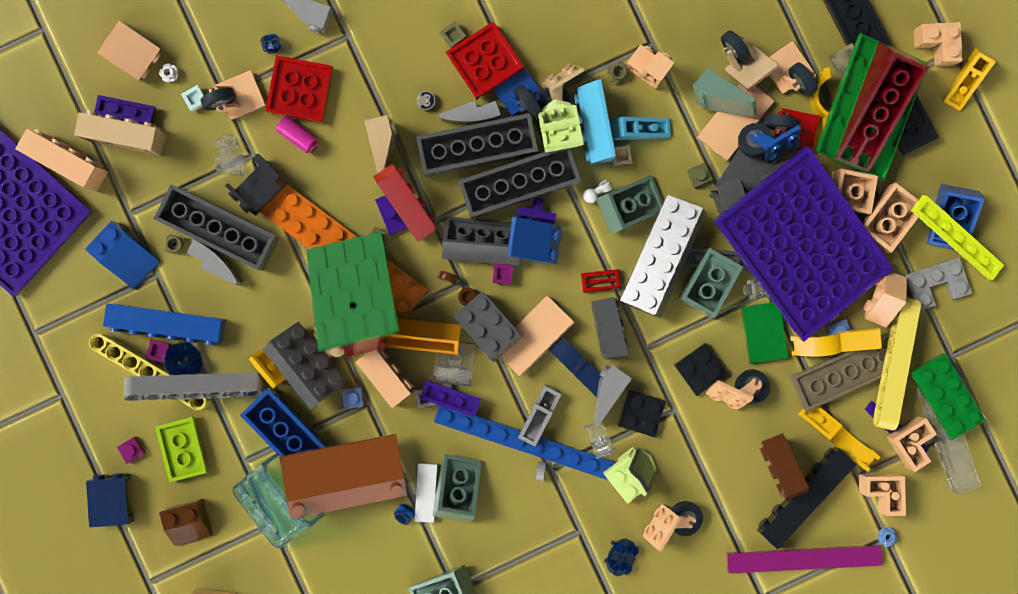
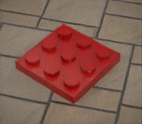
M494 21L445 52L476 100L525 69Z
M276 55L265 112L323 123L333 66Z

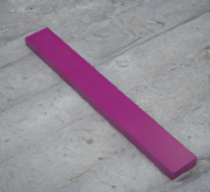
M880 545L727 553L728 573L882 566Z

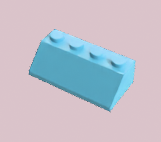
M600 79L577 87L576 94H573L574 103L579 106L578 117L583 127V131H581L583 142L586 143L587 150H584L585 160L589 161L590 166L612 162L616 157Z

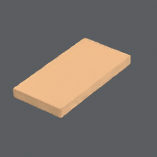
M740 84L737 86L755 99L756 115L754 117L716 112L697 136L699 141L725 161L738 148L740 131L749 124L757 123L774 102L773 99L756 86L749 91Z
M546 296L515 327L523 338L506 351L501 358L521 377L574 324V321Z

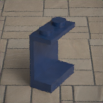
M114 473L112 477H105V474L93 475L92 479L86 481L89 528L128 525L134 521V513L128 514L126 481L131 479V475L124 476V473Z

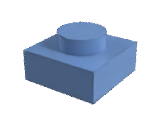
M846 319L826 326L829 335L835 334L838 331L850 330Z
M362 387L342 389L344 409L364 406Z

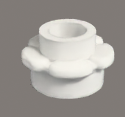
M165 64L160 69L159 75L163 81L173 82L178 78V69L175 65Z

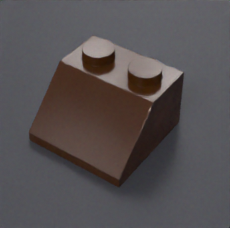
M203 498L166 508L159 512L163 530L174 546L213 535Z

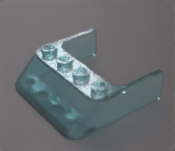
M277 452L233 487V494L268 541L275 548L279 549L309 529L325 516V513H320L310 521L305 520L304 517L290 519L286 496L267 470V466L279 456Z

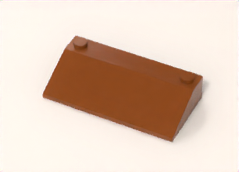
M396 434L279 456L290 519L407 496Z

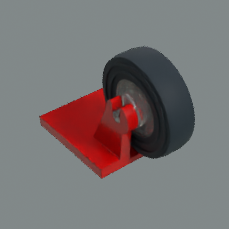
M782 108L778 114L767 115L764 125L770 130L775 131L774 135H776V138L799 125L801 127L800 144L795 150L801 151L804 147L809 146L813 151L819 115Z

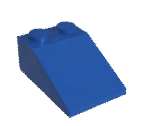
M941 184L935 203L972 236L985 198L977 190ZM930 228L927 244L953 249Z
M512 217L507 256L536 263L557 265L560 254L559 244L562 238V227Z
M110 221L85 248L100 264L133 289L161 262L120 223Z

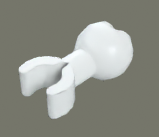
M604 180L597 188L586 189L583 193V199L587 203H594L598 195L606 193L613 188L607 180Z

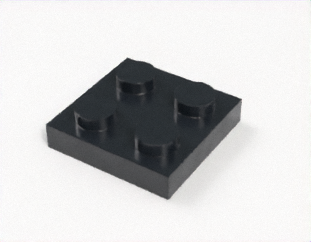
M703 343L674 364L695 396H698L716 381L727 375V372L706 343Z
M629 389L618 426L655 438L666 401Z

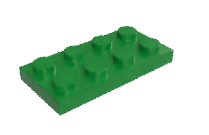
M946 353L938 355L910 372L950 440H954L986 421Z

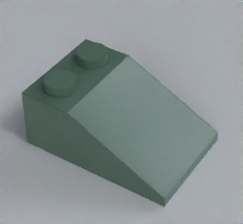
M709 68L705 70L693 85L696 103L704 109L707 107L711 111L752 117L756 115L755 99Z
M652 175L596 198L611 234L659 214L664 204Z
M708 248L686 283L678 300L710 318H716L743 266Z
M444 454L434 500L433 516L464 522H471L476 517L482 461Z
M465 564L408 588L410 594H477Z

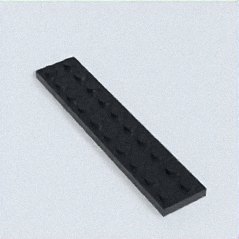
M823 0L850 54L860 33L892 47L869 0ZM918 95L915 98L898 144L902 156L939 138Z

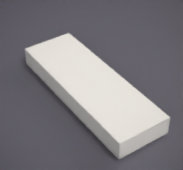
M418 463L415 506L416 522H434L433 508L436 495L437 464Z

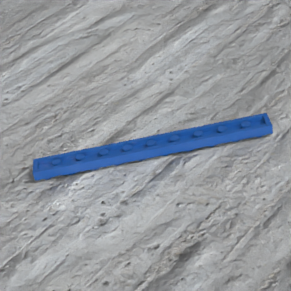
M440 405L434 420L435 423L606 480L608 479L603 472L616 463L615 461L540 437L536 446H533L518 438L521 432L519 429L477 415L473 417Z

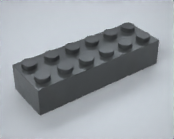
M530 113L416 136L425 177L527 157L538 153Z
M566 148L547 153L543 152L458 181L470 217L474 219L580 184L581 179L571 149Z
M170 184L154 217L155 220L259 271L264 270L280 238Z

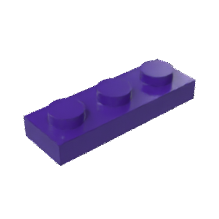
M98 95L94 112L99 113L101 116L106 114L116 116L121 120L125 118L132 119L140 124L144 122L153 124L156 107Z
M427 380L420 397L421 400L473 417L476 416L481 400L479 397Z

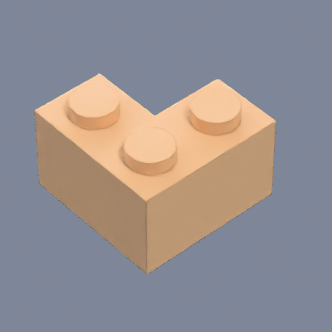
M961 22L921 24L914 29L915 49L934 48L935 67L954 66L963 61Z
M640 45L625 67L656 89L674 62L671 61L672 58L667 53L658 51L655 55L650 47Z
M892 271L875 284L876 289L872 299L867 300L864 305L865 319L886 328L906 303L907 277Z
M917 416L886 436L906 469L916 472L931 462L921 445L937 434L926 418Z
M898 473L859 474V493L866 497L878 496L880 513L886 516H906L905 476Z

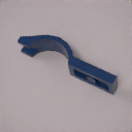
M561 336L548 350L597 397L599 379L601 378L600 373Z

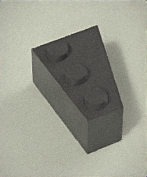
M615 297L590 302L601 357L608 359L628 355V343L623 335L624 324L618 314L620 312L619 301H615Z

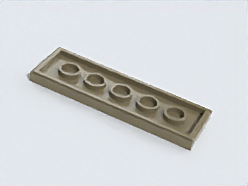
M890 331L881 335V349L842 352L789 376L804 411L808 412L881 379Z

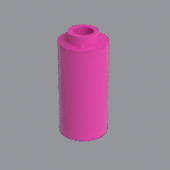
M284 116L275 129L276 132L306 154L309 152L313 153L319 145L317 137L288 116Z

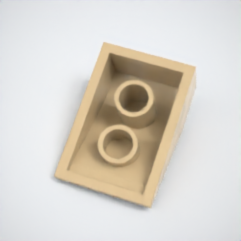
M387 115L364 121L377 173L390 165L396 141L395 135L398 134L393 119L390 120Z

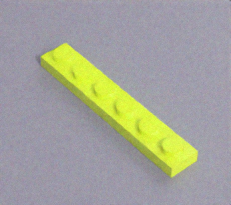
M921 196L911 211L987 279L994 280L1004 264L928 196Z

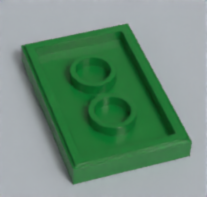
M771 302L741 307L749 363L788 358L782 314L775 304Z

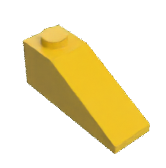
M975 48L961 68L943 102L961 111L995 64V59L982 50Z

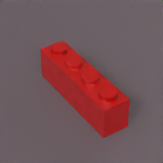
M391 164L373 176L417 242L436 230L433 224L436 220L430 212L426 214L424 211L426 205L421 198L416 199L413 195L416 191L410 182L408 184L405 183L403 179L406 176L400 167L396 169Z

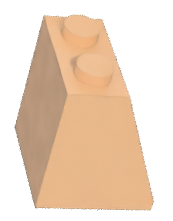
M121 21L116 23L97 51L98 54L137 80L140 78L145 79L150 71L148 66L151 62L155 64L161 55L159 53L160 48Z

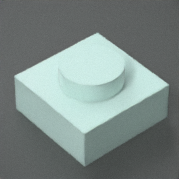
M199 85L181 94L191 112L202 107L200 99L204 96V93Z

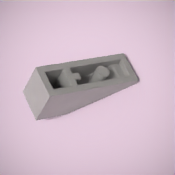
M282 0L309 27L310 31L320 34V31L327 32L333 14L330 6L313 0Z
M612 364L606 365L600 372L601 378L599 379L593 422L597 426L600 425L632 379Z

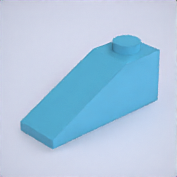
M620 117L609 121L613 140L671 137L670 118Z

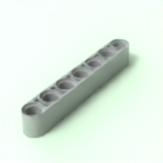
M257 372L132 376L124 379V399L127 401L260 396L264 392L263 376Z

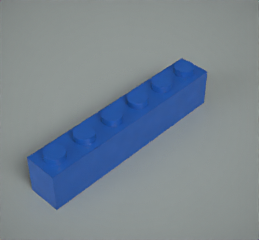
M106 303L103 326L110 327L109 331L121 332L122 329L129 330V334L140 335L141 332H147V336L159 337L162 334L167 335L166 339L178 340V337L186 338V342L197 343V340H205L204 344L216 345V342H223L226 319Z

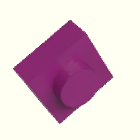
M494 264L493 283L512 285L513 265Z
M151 339L146 358L166 363L171 344Z
M136 437L117 447L126 464L145 453Z

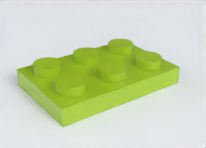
M194 416L155 426L169 483L208 472Z

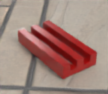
M619 269L581 273L583 292L621 288ZM607 274L616 275V277L613 278H604L587 281L585 279V277ZM616 281L617 284L586 288V284Z

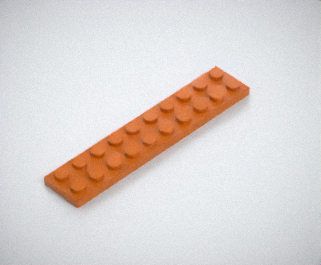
M286 185L260 211L309 249L357 237L289 185ZM387 259L396 314L403 319H407L428 289Z

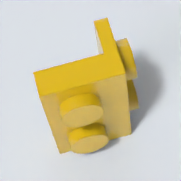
M263 349L250 357L249 361L272 389L286 380Z

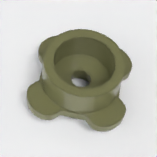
M621 61L613 67L609 66L607 69L614 84H618L622 79L629 78L630 74L626 70L625 64Z
M172 234L168 235L165 251L167 253L176 252L178 255L183 254V244L186 239L183 236L174 237Z

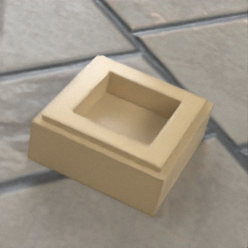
M630 144L614 147L616 157L612 161L613 167L633 163Z

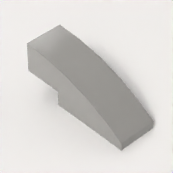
M474 100L439 114V117L443 122L470 125L501 119V114L496 101L477 108Z
M193 239L187 254L204 261L201 269L240 286L241 280L229 263L211 247Z
M544 384L519 434V439L536 446L562 392Z

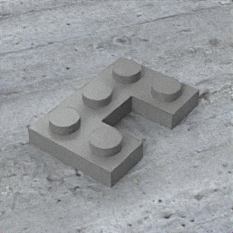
M960 257L903 275L907 277V290L910 298L920 300L921 302L920 311L936 306L930 290L932 286L945 282L951 299L972 293Z

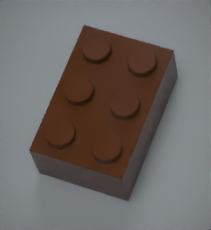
M781 433L762 441L761 454L765 462L769 460L771 464L768 468L773 480L777 478L779 484L776 486L781 497H786L788 501L808 493L809 487L784 434Z

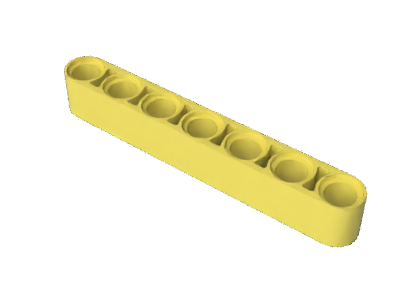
M906 297V303L891 322L873 417L875 427L893 431L898 427L921 309L920 300Z
M95 334L89 340V346L92 350L136 376H149L147 373L149 367H152L154 370L152 376L176 375L108 334ZM100 338L104 340V345L102 347H100L98 344V340ZM117 347L121 352L119 357L114 352ZM133 357L137 359V365L135 367L131 364V359ZM203 398L202 406L197 404L196 399H177L194 410L207 408L211 403V398Z

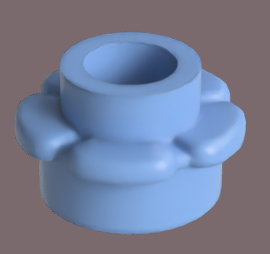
M892 528L881 529L878 533L879 542L887 547L892 546L897 541L895 530Z

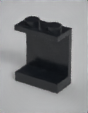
M259 153L253 157V160L259 166L236 189L229 183L225 185L230 190L229 196L236 202L239 200V207L244 212L248 213L250 211L255 216L288 184Z

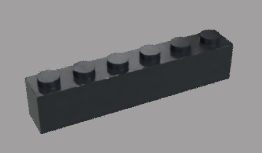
M835 446L829 448L824 453V458L820 462H816L811 467V472L804 476L809 487L808 493L788 501L784 497L785 500L772 509V514L759 523L757 531L776 549H779L857 465L840 448Z

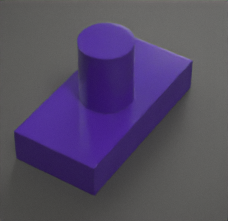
M386 196L375 199L389 235L407 229V226Z
M534 198L532 209L518 207L517 217L554 224L556 213L543 211L545 200Z

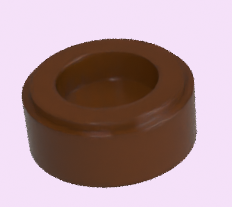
M440 271L438 279L451 284H456L458 279L456 275L445 271Z
M463 288L458 295L459 302L466 306L477 296V293L472 288Z

